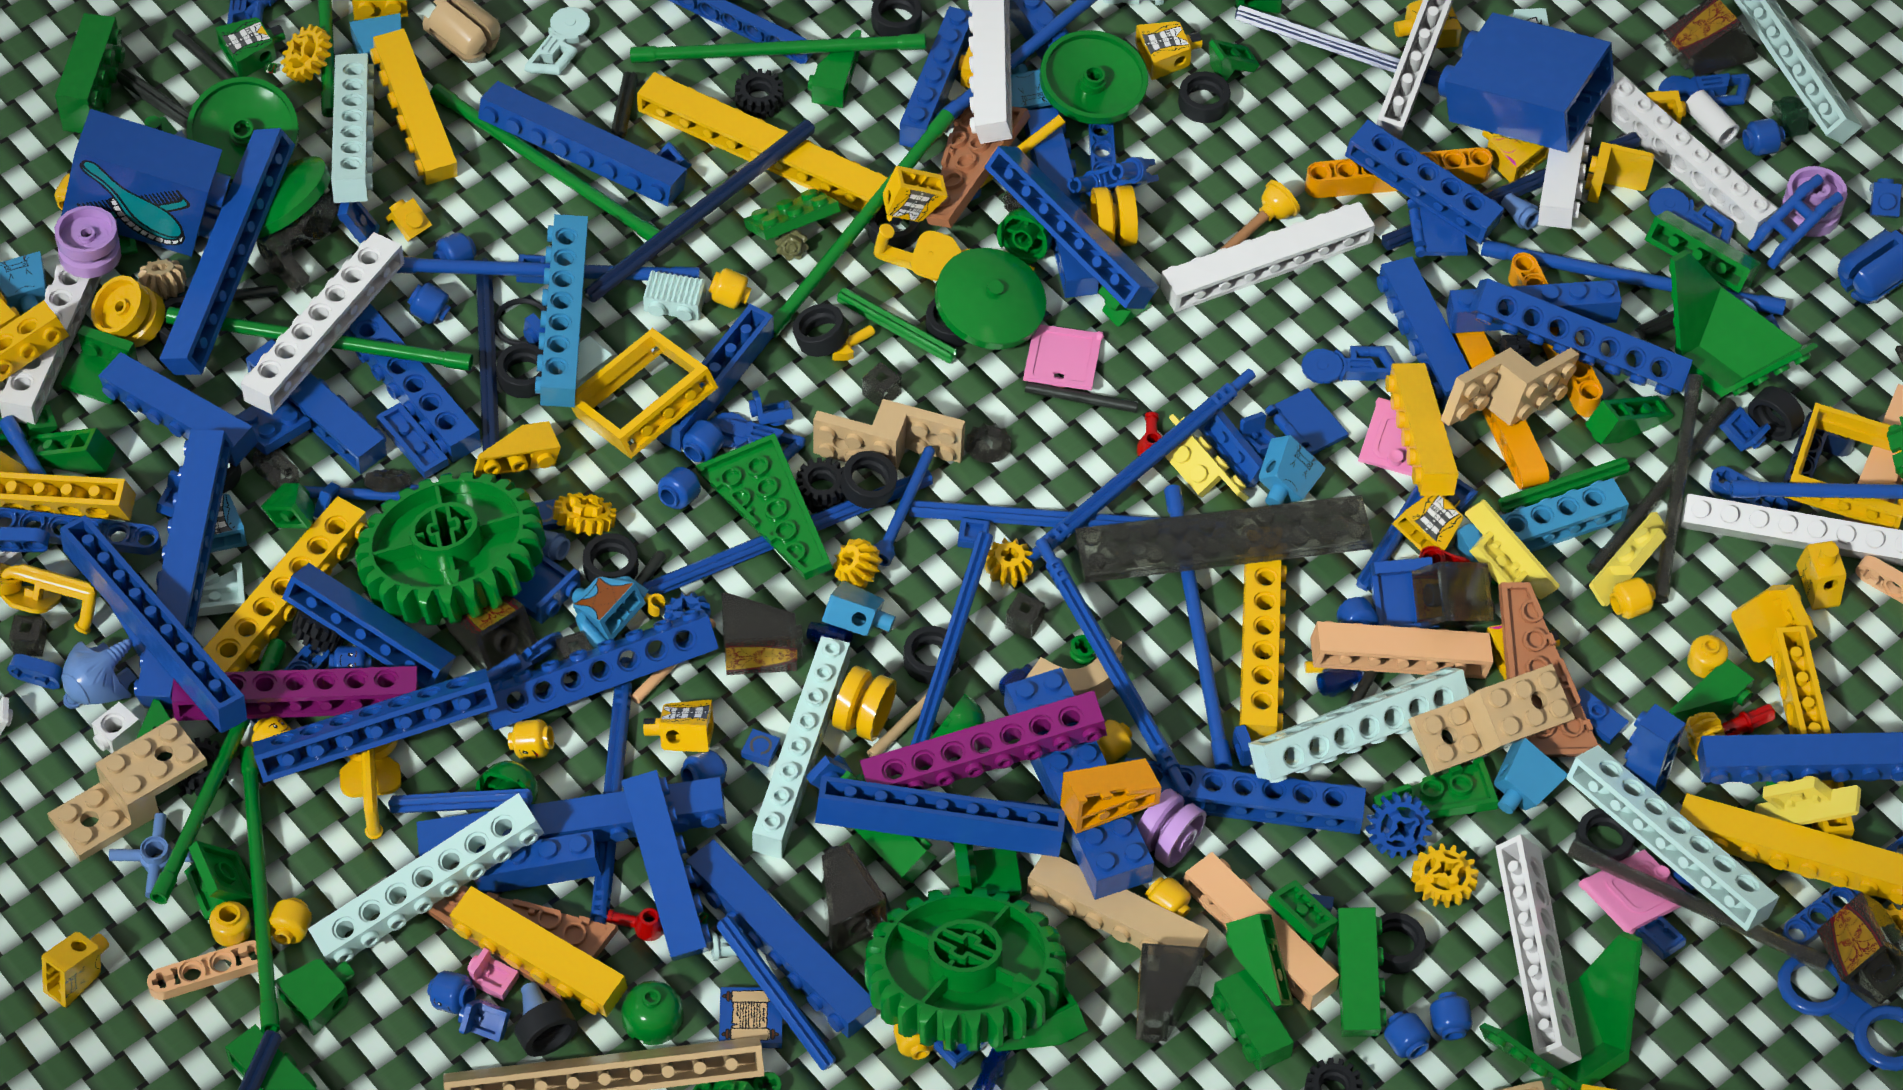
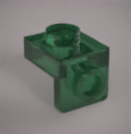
M1786 96L1779 101H1772V112L1781 120L1780 126L1784 129L1785 137L1808 133L1809 109L1798 98Z

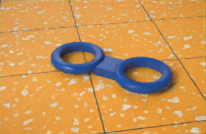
M1813 951L1797 953L1783 963L1778 972L1777 986L1783 1000L1792 1009L1811 1016L1821 1017L1829 1015V1017L1854 1034L1856 1048L1868 1063L1882 1070H1903V1056H1885L1877 1052L1870 1045L1867 1038L1869 1026L1878 1020L1891 1019L1903 1023V1008L1891 1005L1872 1007L1851 992V979L1849 975L1845 977L1841 966H1839V961L1825 953ZM1802 966H1820L1828 970L1835 977L1838 983V992L1830 1000L1824 1002L1805 1000L1793 990L1790 982L1792 973Z

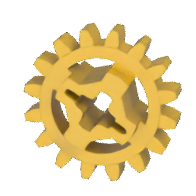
M309 24L307 29L301 27L300 34L294 33L291 41L286 43L289 46L288 49L282 52L285 56L281 61V64L284 66L282 71L287 74V77L296 82L304 83L306 79L311 81L313 74L319 75L321 68L327 65L325 59L331 56L328 49L333 46L329 42L331 36L317 25L314 27Z
M578 492V494L567 493V497L559 496V499L555 500L553 519L557 520L558 526L565 525V530L567 531L570 530L576 534L586 532L588 536H591V534L602 535L603 531L610 532L611 528L615 526L616 508H612L611 502L604 503V498L602 497L599 498L593 494L584 496L581 492Z
M1440 843L1439 850L1428 846L1427 854L1420 852L1417 861L1413 863L1411 882L1416 883L1414 891H1423L1422 900L1426 901L1432 898L1433 906L1435 907L1439 904V901L1444 902L1446 908H1449L1451 901L1460 906L1462 899L1469 900L1472 891L1476 890L1479 872L1477 869H1473L1475 860H1466L1467 851L1464 850L1459 854L1456 852L1455 845L1450 850H1446L1443 843ZM1430 866L1431 869L1428 871V874L1425 875L1426 868ZM1461 877H1464L1465 881L1460 886L1459 882L1461 881Z

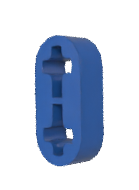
M15 654L7 667V671L11 676L27 683L48 689H58L62 684L61 675L63 668L49 661L24 654Z

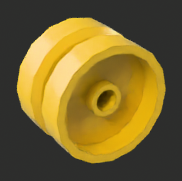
M1106 186L1092 187L1090 198L1091 220L1113 242L1116 233L1117 241L1121 246L1136 245L1138 238V212L1133 186H1116L1113 199L1111 191Z
M121 275L103 284L96 293L91 306V318L94 326L99 331L132 341L136 348L147 344L160 331L165 319V304L162 297L155 291L142 285L132 277Z
M857 665L852 667L842 684L834 706L832 716L833 727L845 732H849L856 727L859 737L872 742L876 740L886 724L894 702L897 686L895 679L879 675L873 680L870 670Z

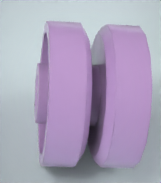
M1820 166L1804 167L1793 173L1788 181L1781 204L1782 206L1800 185L1810 180L1816 174H1819L1824 182L1803 201L1809 208L1814 211L1823 200L1828 199L1835 192H1839L1843 196V201L1822 218L1805 235L1807 237H1821L1830 234L1837 228L1848 195L1847 186L1842 178L1832 170ZM1793 209L1783 221L1794 231L1805 218Z
M80 206L65 212L58 219L54 227L60 264L65 271L76 277L95 278L109 273L118 265L121 258V246L117 223L110 212L100 207Z
M1171 788L1161 793L1160 803L1148 807L1137 824L1149 852L1155 850L1154 857L1156 860L1168 868L1179 863L1189 852L1200 835L1207 816L1204 810L1193 803L1184 806L1185 800L1183 796Z

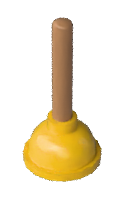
M1270 180L1262 194L1263 206L1259 209V213L1220 249L1242 243L1267 220L1271 221L1273 218L1286 219L1290 216L1295 217L1300 212L1298 201L1284 185L1276 180Z

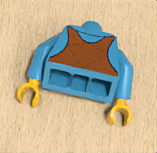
M629 576L617 578L598 577L586 589L579 587L572 594L573 608L577 613L576 623L582 636L594 649L598 647L597 645L600 642L614 639L646 603L648 604V613L651 616L658 617L660 609L654 604L664 608L665 598L661 594L650 595L647 588Z

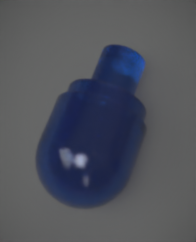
M1026 664L1021 669L1015 668L1005 674L999 681V691L1005 696L1006 684L1025 679L1032 670V666Z

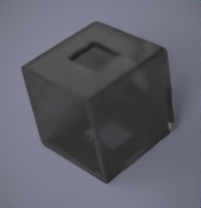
M882 362L878 363L862 378V395L878 407H880L882 399L893 401L901 394L902 377Z
M1019 592L1006 612L1005 628L1031 640L1044 620L1045 603Z
M14 615L9 635L14 655L43 656L48 634L44 617Z
M584 630L556 639L559 661L570 658L569 655L574 651L581 649L592 650ZM570 671L565 675L566 677H570L576 675L577 673L576 671Z

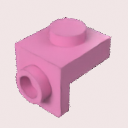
M485 947L479 956L475 955L468 965L469 977L475 988L504 1001L519 978L517 970L493 959L490 950Z

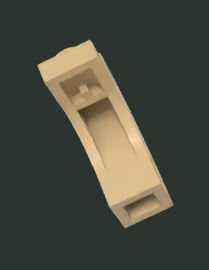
M1111 637L1108 642L1120 663H1122L1124 657L1121 654L1122 641ZM1040 657L1026 678L1062 667ZM1098 657L1091 664L1082 668H1062L1075 696L1094 690L1098 700L1114 687Z

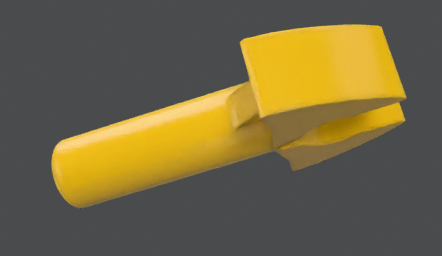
M868 325L850 335L841 347L842 349L832 353V360L846 361L854 359L852 347L874 336L875 329L873 326Z

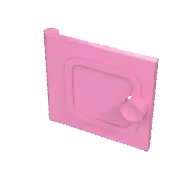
M1041 324L1031 338L1023 381L1049 384L1060 388L1069 387L1092 391L1100 345L1104 338L1103 332H1090ZM1054 374H1063L1064 378L1059 376L1054 377Z
M1378 397L1358 461L1412 476V466L1407 464L1406 459L1407 449L1401 443L1402 431L1401 428L1396 426V411L1391 409L1390 400Z
M1645 849L1582 879L1578 884L1615 921L1623 932L1632 935L1636 929L1692 901V897L1670 875L1669 868L1660 865ZM1652 876L1655 877L1657 880L1662 881L1661 884L1655 882L1652 879Z

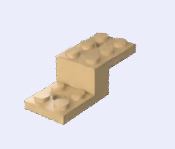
M1510 347L1456 378L1440 420L1446 425L1451 426L1459 420L1464 421L1470 414L1477 410L1481 411L1486 407L1509 426L1520 420L1524 421L1532 413L1538 410L1542 411L1548 404L1555 400L1559 401L1566 395L1568 381L1577 368L1575 364L1579 353L1569 348L1535 367Z
M882 399L872 425L817 411L813 419V453L819 454L824 458H833L847 462L852 455L858 452L873 451L881 453L890 459L897 471L905 449L922 454L926 446H932L935 449V457L961 463L964 455L965 420Z
M1549 664L1477 690L1461 700L1416 715L1408 719L1430 774L1433 775L1504 749L1523 738L1574 720L1575 717L1553 664ZM1532 694L1540 697L1542 701L1541 709L1536 708L1532 704ZM1442 730L1450 732L1453 739L1452 744H1447L1443 741L1441 736Z
M173 717L96 762L95 765L100 783L48 812V818L81 862L154 819V815L159 813L155 796L207 766V760ZM163 752L173 754L167 761L156 759ZM94 817L98 819L94 826L87 827L82 825L83 821L87 818Z

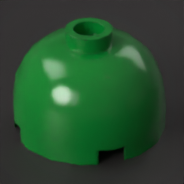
M1024 207L1008 213L998 225L997 239L1001 249L1004 246L1010 254L1018 257L1026 264H1033L1043 258L1053 243L1054 237Z
M964 694L930 739L985 723V715L981 707L972 698Z
M502 761L493 764L476 782L475 791L530 789L533 796L532 805L537 801L538 784L532 772L524 765L515 761Z
M645 981L633 987L626 994L621 1009L623 1028L628 1036L632 1039L635 1037L646 1045L663 1044L673 1039L684 1021L681 998L675 989L659 981Z

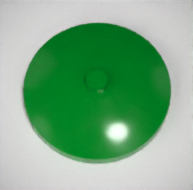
M1094 30L1072 32L1053 42L1043 56L1039 73L1041 89L1050 104L1063 115L1087 124H1110L1127 118L1143 102L1148 86L1147 67L1140 54L1123 39L1106 32Z
M233 77L212 85L199 96L190 110L186 134L187 139L222 149L217 172L230 175V183H232L254 130L281 128L295 144L291 154L292 157L298 143L299 123L293 104L278 87L268 81L255 77Z
M316 156L304 157L287 164L258 238L268 236L288 226L318 201L331 180V170L322 158Z
M975 248L957 254L943 267L935 286V303L943 322L959 338L981 348L1000 350L1021 345L1036 333L1045 315L1046 294L1036 273L1018 257L998 249Z

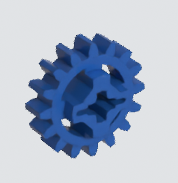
M1393 792L1391 800H1388L1383 795L1381 797L1383 804L1381 806L1373 804L1372 807L1376 811L1375 814H1369L1366 817L1372 823V825L1365 827L1369 834H1373L1369 838L1370 842L1373 845H1377V850L1382 854L1387 850L1390 858H1394L1398 852L1404 859L1407 856L1408 850L1417 854L1416 846L1418 844L1422 846L1427 845L1423 839L1424 835H1432V832L1426 827L1433 823V820L1426 816L1430 810L1426 805H1422V801L1417 796L1412 799L1408 792H1405L1402 798H1400L1397 792ZM1398 807H1407L1405 810L1397 809ZM1401 821L1402 827L1398 829L1397 823ZM1394 840L1402 841L1401 843H1392Z

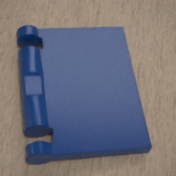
M1412 199L1407 201L1408 208L1410 209L1409 217L1414 246L1417 247L1415 249L1417 257L1467 256L1468 250L1464 233Z
M1309 388L1274 405H1269L1265 409V413L1268 416H1273L1278 412L1273 417V422L1286 436L1291 435L1304 448L1308 446L1306 450L1312 456L1347 438L1349 435Z

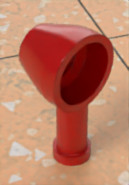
M1147 412L1145 414L1146 433L1137 444L1138 457L1154 444L1150 442H1157L1161 438V435L1157 432L1159 414L1156 412Z
M645 908L637 916L614 912L612 909L608 911L606 923L634 928L636 935L644 941H655L664 934L658 911L654 908ZM647 917L654 918L652 922H647L644 919Z

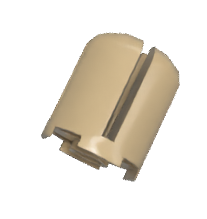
M434 0L433 2L437 6L429 18L424 16L423 30L467 63H476L484 59L486 53L490 54L496 47L500 37L501 27L498 20L473 0Z

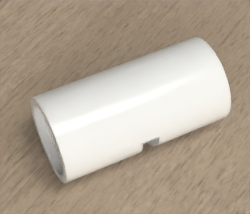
M1699 90L1688 98L1685 103L1686 111L1718 145L1723 146L1736 137L1740 127L1705 90Z

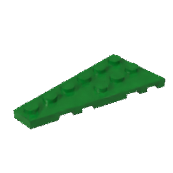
M775 433L695 466L697 472L805 580L833 569Z

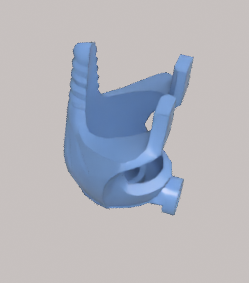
M124 639L110 647L102 642L97 647L88 648L82 641L78 642L69 653L61 675L65 691L64 705L69 709H76L80 704H102L130 698L132 694L128 691V688L137 677L127 667L117 675L114 669L118 662L122 660V657H125V654L131 649L133 645L132 640Z

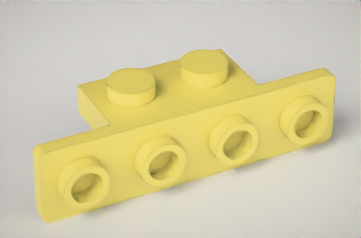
M1172 414L1169 418L1177 425L1185 417L1179 419L1176 415ZM1191 434L1165 456L1200 497L1206 495L1223 479L1242 500L1247 501L1249 499V496L1243 491L1247 486L1237 475L1233 477L1229 475L1226 471L1230 468L1219 455L1214 457L1209 452L1212 446L1202 436L1197 438L1194 434Z
M1481 500L1465 512L1467 518L1482 534V537L1469 551L1498 585L1502 582H1530L1535 595L1540 600L1560 587L1558 582L1486 500Z
M1651 512L1589 584L1590 589L1601 606H1608L1610 604V594L1613 593L1614 586L1617 583L1631 579L1669 535V530L1657 512Z
M1805 776L1800 780L1790 782L1779 781L1774 785L1763 787L1762 798L1768 802L1756 804L1755 813L1798 825L1853 816L1859 813L1861 788L1858 785L1831 789L1814 776Z

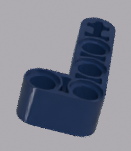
M1812 412L1806 416L1783 482H1790ZM1816 428L1801 475L1813 478L1822 451L1841 457L1850 455L1856 440ZM1782 497L1788 502L1787 511H1798L1804 504Z

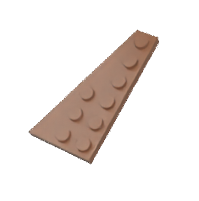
M970 106L953 121L954 129L948 136L941 160L942 170L941 173H938L943 175L948 197L926 217L928 224L952 228L990 173L984 167L997 147L1010 146L1029 120L1030 114L1028 109L1012 106L1013 139L980 144L977 133L973 134L971 131L970 118L974 117V113H972Z
M1530 582L1500 583L1498 590L1507 680L1553 664L1575 717L1574 720L1532 735L1526 739L1549 758L1577 757L1597 745L1601 747L1592 732L1593 726L1590 719L1586 718L1580 704V696L1563 658H1560L1556 649L1554 636L1546 626L1543 619L1544 613ZM1532 694V704L1536 708L1541 709L1542 701L1540 697Z
M461 886L454 895L444 897L433 904L432 908L426 913L453 930L454 926L450 914L469 888ZM491 892L486 894L595 959L619 930L618 926L607 922L603 924L591 921V918L564 914L560 910L518 899L513 901L501 898L498 894ZM471 937L467 939L471 943L481 948L478 944V941L474 940ZM496 952L491 954L494 958L511 967L500 954ZM522 967L515 969L520 975L531 982L537 983L540 988L560 1001H564L565 998L555 991L556 987L547 982L544 985L538 983L529 975L530 972Z

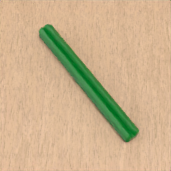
M842 288L838 293L837 301L949 364L953 363L956 359L958 350L848 288Z
M1618 458L1499 498L1498 505L1502 513H1509L1518 507H1527L1539 503L1542 499L1554 498L1565 494L1569 490H1578L1590 486L1596 481H1604L1628 473L1630 471L1629 461L1627 458Z

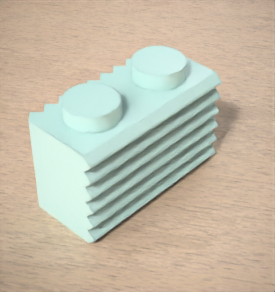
M653 270L650 272L643 296L644 311L654 316H675L682 321L699 320L706 298V280L703 278L683 277L676 274L672 275L671 273L666 274L659 271L655 272Z

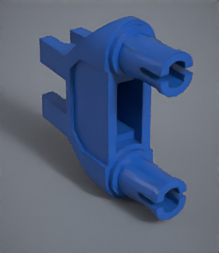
M1132 157L1124 162L1116 163L1103 169L1088 171L1083 176L1070 178L1067 182V188L1072 194L1085 193L1091 196L1092 187L1106 186L1112 194L1118 185H1132L1133 188H1137L1140 185L1159 181L1158 174L1151 175L1146 171L1148 167L1156 165L1155 159Z

